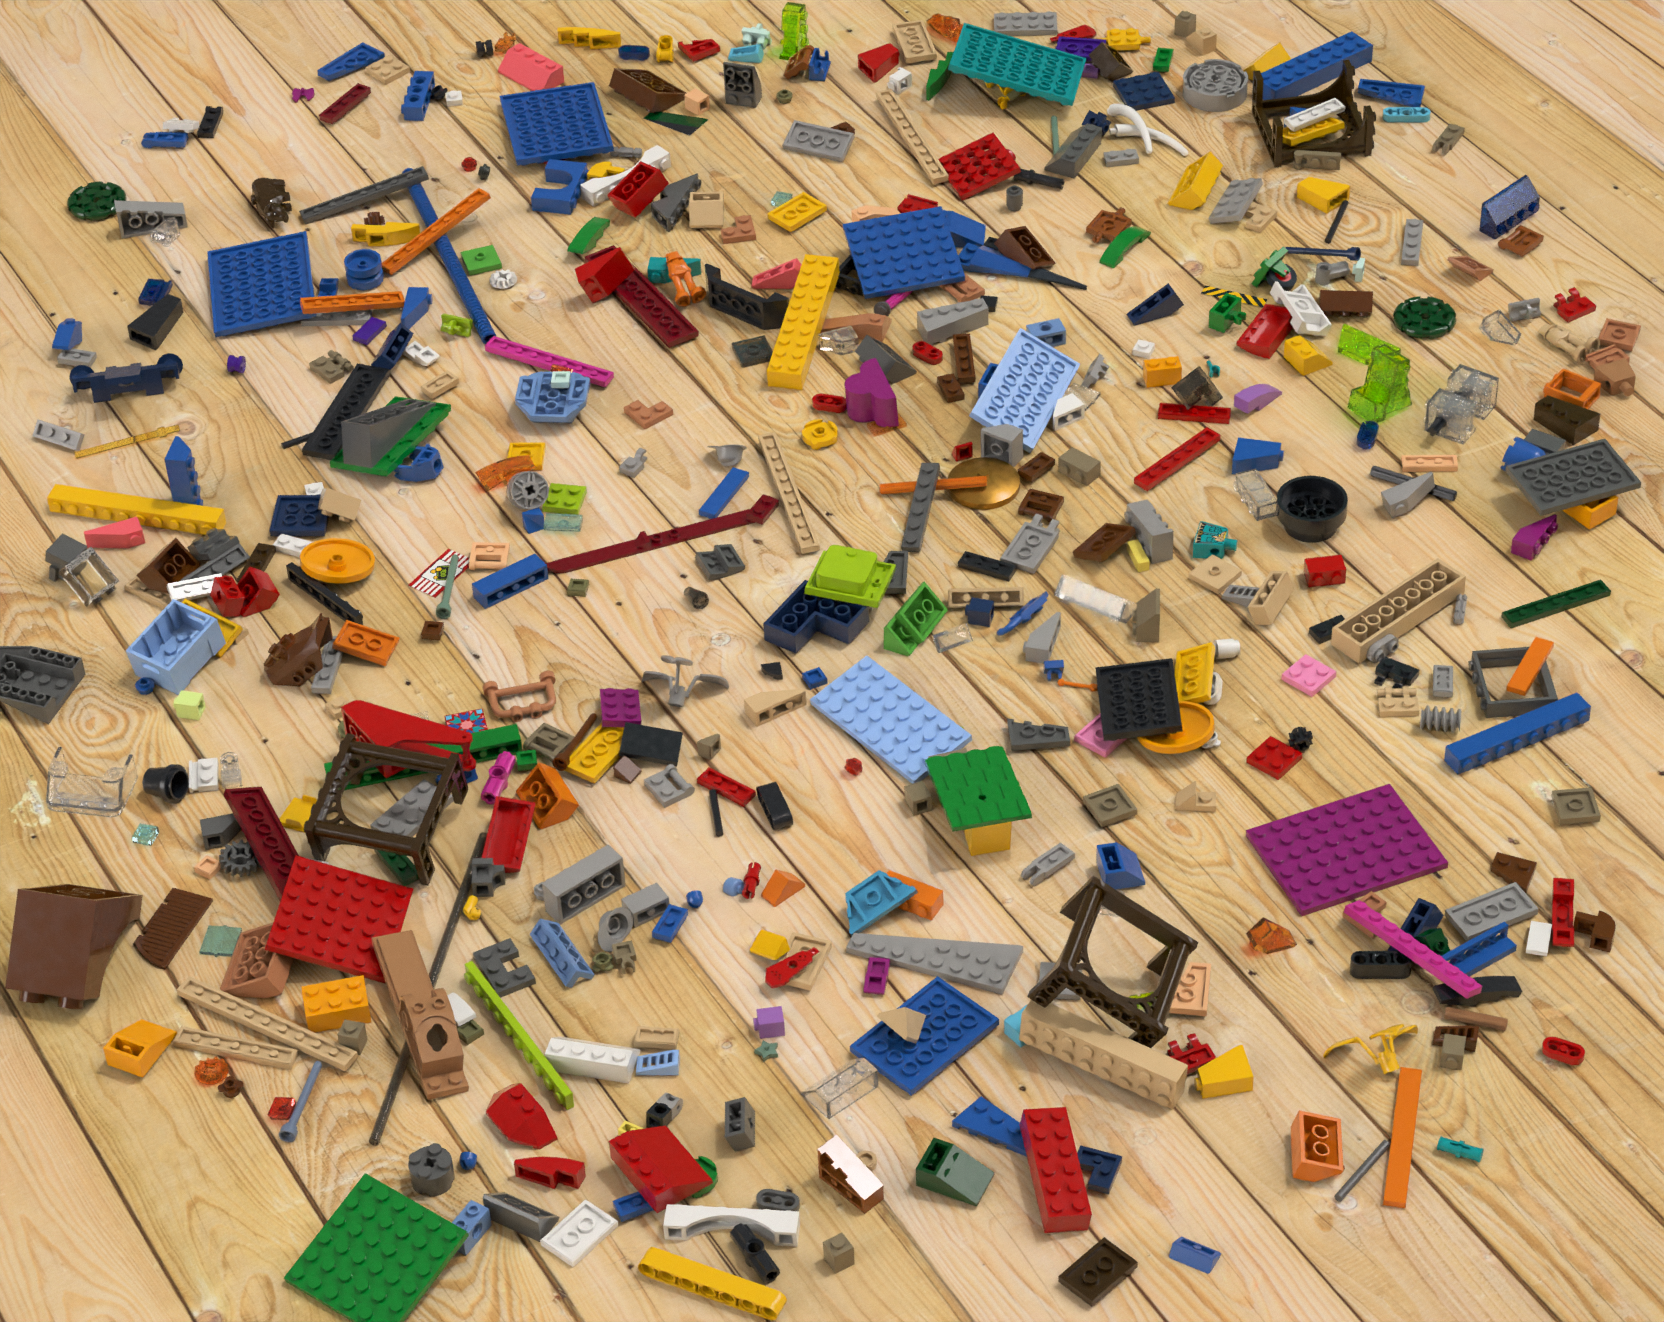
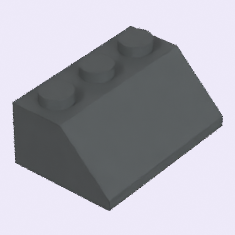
M867 334L855 350L860 356L859 360L863 363L869 359L876 358L887 380L893 383L906 379L917 372L891 347Z

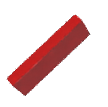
M710 767L697 778V784L709 790L715 789L717 794L743 807L756 796L755 790Z

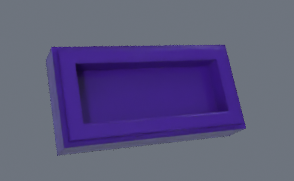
M371 317L352 335L353 341L368 345L387 327L386 321Z

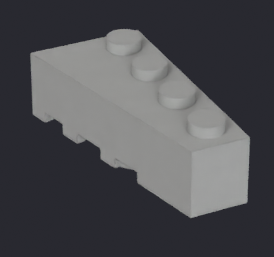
M114 200L122 239L188 228L183 203Z
M983 298L917 312V329L923 341L932 346L933 343L938 341L939 343L945 342L946 338L953 336V334H961L964 331L971 332L989 325L988 306Z
M1148 499L1127 504L1126 512H1124L1125 521L1135 528V535L1151 564L1172 560L1174 531L1167 529L1168 524L1166 521L1162 522L1161 515L1156 514V509Z

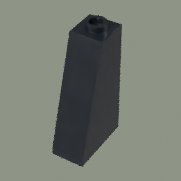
M167 294L127 326L130 340L157 350L184 313L181 299Z

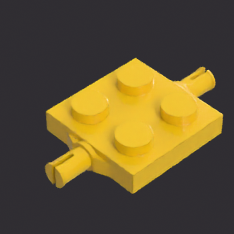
M1134 28L1107 30L1106 38H1096L1106 40V44L1116 50H1140L1141 43H1151V37H1141L1139 30Z

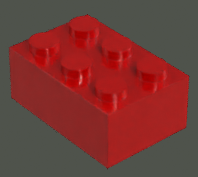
M640 161L607 196L616 209L636 218L669 183L660 169Z

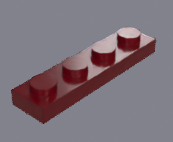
M357 83L319 114V119L333 125L371 93V87Z

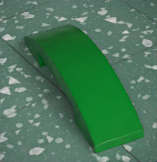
M1137 226L1125 229L1107 247L1100 258V263L1115 268L1123 261V254L1137 241L1142 243L1151 235V232Z

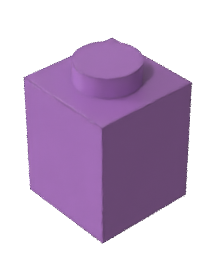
M782 1006L756 1009L757 1018H753L754 1030H759L760 1039L785 1036Z

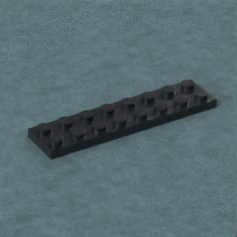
M357 363L302 448V454L328 460L336 457L343 449L341 422L367 412L390 376V369Z

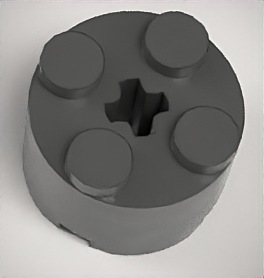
M433 1143L409 1155L408 1167L411 1184L417 1193L439 1196L452 1187V1182L455 1179L452 1157L440 1144Z

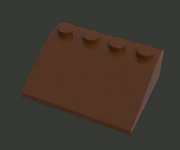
M614 68L609 87L613 88L614 92L625 95L626 99L635 101L636 105L645 107L646 111L651 113L665 111L683 101L684 95L687 94L654 73L641 69Z

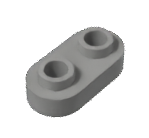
M1388 634L1372 644L1367 651V659L1377 663L1390 653H1394L1399 646L1398 638Z

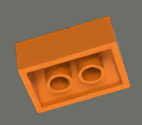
M540 762L537 763L516 790L521 800L536 803L533 820L539 829L568 820L579 806L558 771Z
M1298 1111L1291 1125L1293 1178L1316 1182L1341 1174L1344 1171L1341 1119Z

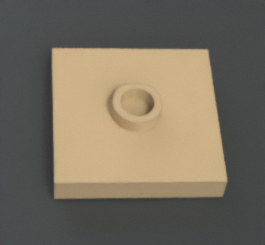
M1212 554L1189 573V579L1219 594L1242 575V570Z

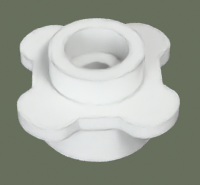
M1214 731L1211 739L1202 747L1212 748L1220 746L1221 741L1218 740V734Z

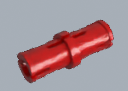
M752 862L748 865L747 874L743 879L744 888L742 895L746 899H749V896L751 899L754 898L756 887L760 882L759 873L761 865L757 862H754V866Z

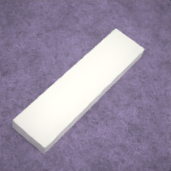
M1333 98L1284 118V124L1295 132L1344 112L1345 106L1336 98Z

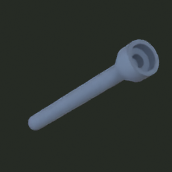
M320 1061L314 1063L289 1122L280 1129L279 1137L285 1142H293L298 1134L296 1125L322 1068Z

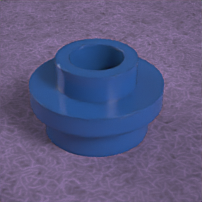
M143 677L136 682L135 687L140 694L147 695L153 692L155 683L153 679Z

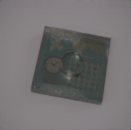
M765 335L731 343L732 349L742 368L770 362L773 351Z

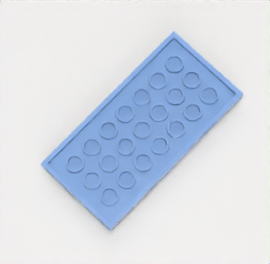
M1020 328L969 417L986 427L1010 424L1023 429V449L1031 453L1054 413L1057 400L1063 397L1080 363Z
M865 656L810 699L812 706L912 784L922 781L929 775L925 766V759H928V756L960 750L972 741L971 734L868 656Z

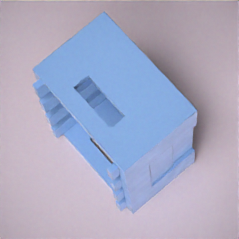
M173 599L128 647L126 653L136 676L151 678L156 685L179 695L181 690H184L189 685L190 680L212 656L217 654L226 642L216 618Z

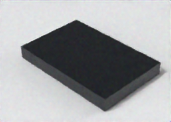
M625 722L619 756L665 765L673 764L677 767L683 732Z

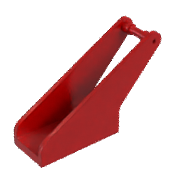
M355 700L341 707L345 734H354L356 741L449 758L450 754L455 752L428 744L461 745L463 755L459 754L463 771H471L476 768V760L470 754V743L473 741L470 732L362 700ZM392 765L375 766L385 778L407 769Z

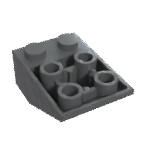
M723 62L726 104L756 108L762 98V88L755 66Z

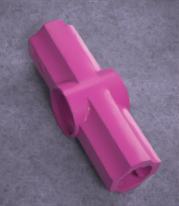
M503 751V753L499 754L494 766L489 769V778L481 793V800H484L487 804L493 805L496 796H500L502 791L508 787V777L516 762L515 756L510 752Z

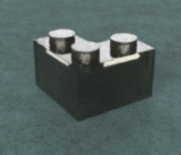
M1200 366L1171 387L1187 409H1190L1201 399L1207 406H1213L1223 398Z

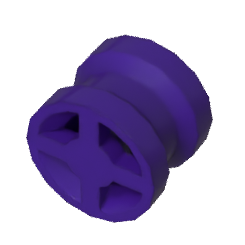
M230 355L227 360L228 372L238 371V373H244L246 368L245 356L235 357Z

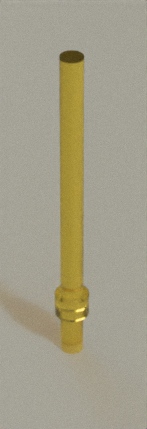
M178 424L166 428L164 426L159 427L155 431L74 452L75 458L78 459L156 437H167V434L179 432L180 428Z

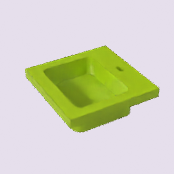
M831 545L827 551H823L805 586L804 594L878 608L895 573L896 564L877 561V554L875 552Z

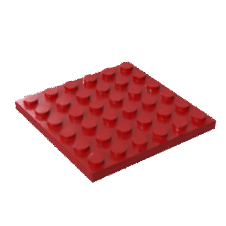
M295 855L265 950L356 976L364 975V978L386 984L372 945V938L401 932L413 888Z

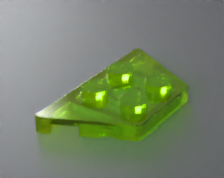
M1343 324L1338 353L1365 365H1370L1377 361L1386 360L1388 355H1400L1401 348Z

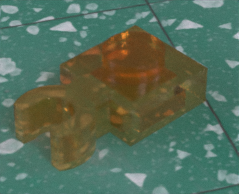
M505 32L503 34L504 38H499L494 46L495 52L506 54L508 49L515 46V33L512 36H508V33Z

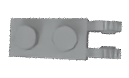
M1059 843L1023 869L1021 877L1024 879L1031 877L1030 884L1036 886L1044 878H1047L1075 859V853L1062 843Z

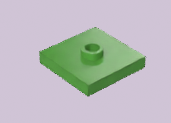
M493 245L460 252L469 276L502 268V263Z

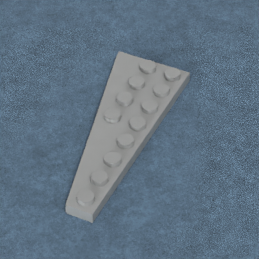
M853 933L846 947V953L867 959L869 957L890 959V965L934 977L938 976L945 980L1003 995L1022 956L1023 946Z

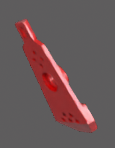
M1084 24L1059 33L1056 37L1050 38L1051 43L1057 42L1059 37L1093 38L1097 33L1093 28Z
M815 947L808 951H800L766 968L765 983L771 988L786 985L792 977L813 961L812 957L820 951Z

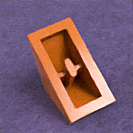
M775 869L761 893V897L776 907L803 889L805 883L792 873Z

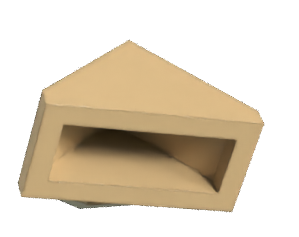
M903 1007L881 1012L877 1017L903 1039L916 1044L926 1015Z

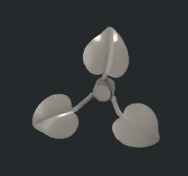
M662 655L661 660L666 663L676 664V678L654 671H645L642 677V682L652 679L668 680L670 689L668 704L675 707L684 706L685 697H689V693L697 680L720 684L729 689V683L725 678L711 674H700L693 678L687 691H685V687L679 686L680 665L692 666L693 662L685 658H674L667 655Z

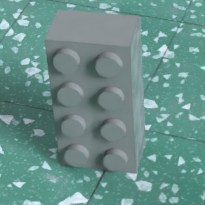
M606 845L552 878L547 879L542 883L546 912L561 925L625 887L623 858L613 848Z

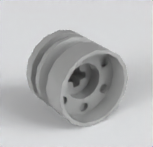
M524 471L510 478L506 493L512 505L519 509L531 510L545 503L548 498L549 487L545 478L539 473ZM530 487V489L533 490V493H529L527 495L528 492L525 490V488Z

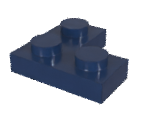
M1080 1145L1077 1152L1080 1167L1083 1170L1092 1172L1088 1182V1189L1109 1194L1122 1164V1156Z

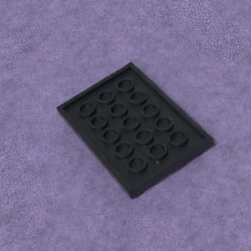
M1172 658L1095 667L1104 741L1183 732Z

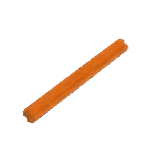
M973 476L938 479L935 490L986 487L987 477ZM917 481L880 484L879 490L881 494L915 492Z

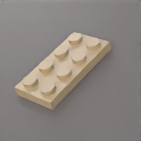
M923 20L892 24V30L906 64L937 59V52Z

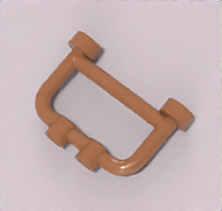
M549 670L543 671L539 675L540 682L498 689L495 681H488L483 684L482 688L484 695L489 697L493 714L497 717H511L514 722L521 721L523 715L531 714L532 718H539L542 716V711L550 710L556 704V695L553 687L556 681L554 673ZM546 688L549 699L546 703L539 704L538 702H533L527 707L513 706L510 710L499 709L497 697Z

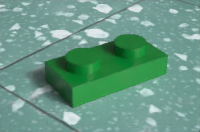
M1157 49L1153 71L1169 72L1174 49Z

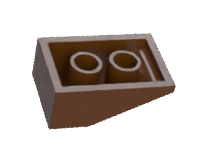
M1026 226L1005 229L994 243L999 252L1005 257L1032 269L1055 265V261Z

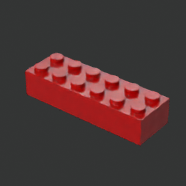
M1066 1107L1023 1109L1020 1129L1044 1233L1088 1230L1092 1212Z

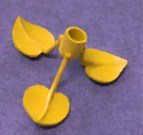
M1398 1024L1369 1036L1370 1040L1381 1036L1385 1051L1378 1053L1379 1058L1358 1037L1334 1043L1324 1052L1323 1056L1325 1058L1338 1046L1359 1043L1373 1058L1375 1064H1380L1383 1073L1387 1074L1400 1069L1394 1052L1393 1040L1401 1034H1417L1418 1027L1417 1025L1404 1027V1024ZM1387 1039H1389L1390 1049L1388 1048V1045H1387V1041H1386Z

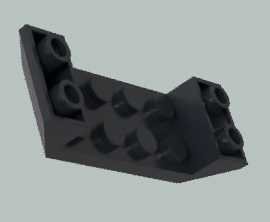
M705 264L706 289L711 308L763 330L781 328L789 305L788 297L775 292L768 299H765L721 280V270L710 264Z

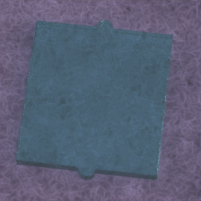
M209 925L200 954L214 955L215 957H232L242 928L227 927V925Z

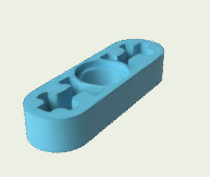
M1388 107L1383 110L1382 118L1385 122H1428L1431 111L1425 107Z

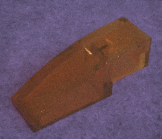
M523 455L497 461L475 473L488 492L502 482L507 486L510 478L515 474L532 471L536 466L529 455Z

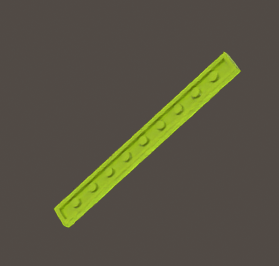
M473 961L465 963L466 973H464V978L469 985L472 984L477 997H481L486 1009L493 1012L496 1022L503 1025L506 1035L512 1037L517 1050H522L525 1060L528 1064L531 1063L533 1065L536 1075L543 1078L546 1088L549 1091H553L557 1103L562 1104L566 1110L573 1108L572 1091Z

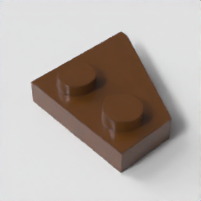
M1497 852L1491 866V872L1498 877H1502L1508 884L1516 882L1527 893L1536 870L1537 862Z

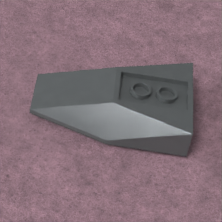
M0 646V701L49 724L86 675L82 658L34 646Z

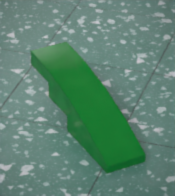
M947 52L946 60H939L937 69H930L926 85V100L930 101L949 79L952 71L948 70L954 52Z
M594 217L589 220L574 237L567 251L584 254L596 247V240L601 238L603 230L610 226V219Z

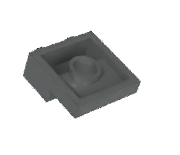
M213 528L207 531L204 537L194 539L187 548L196 560H213L240 543L237 536H229L225 529Z

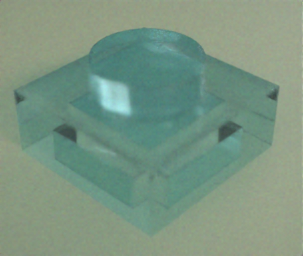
M140 823L132 836L133 843L152 846L159 834V828Z

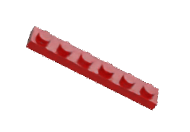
M1206 427L1134 477V484L1149 491L1219 442L1221 435Z

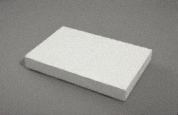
M585 1199L540 1240V1244L574 1267L618 1227V1221Z

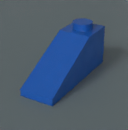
M408 287L401 316V323L406 328L410 329L428 312L429 305H432L433 297L432 294H429V287Z

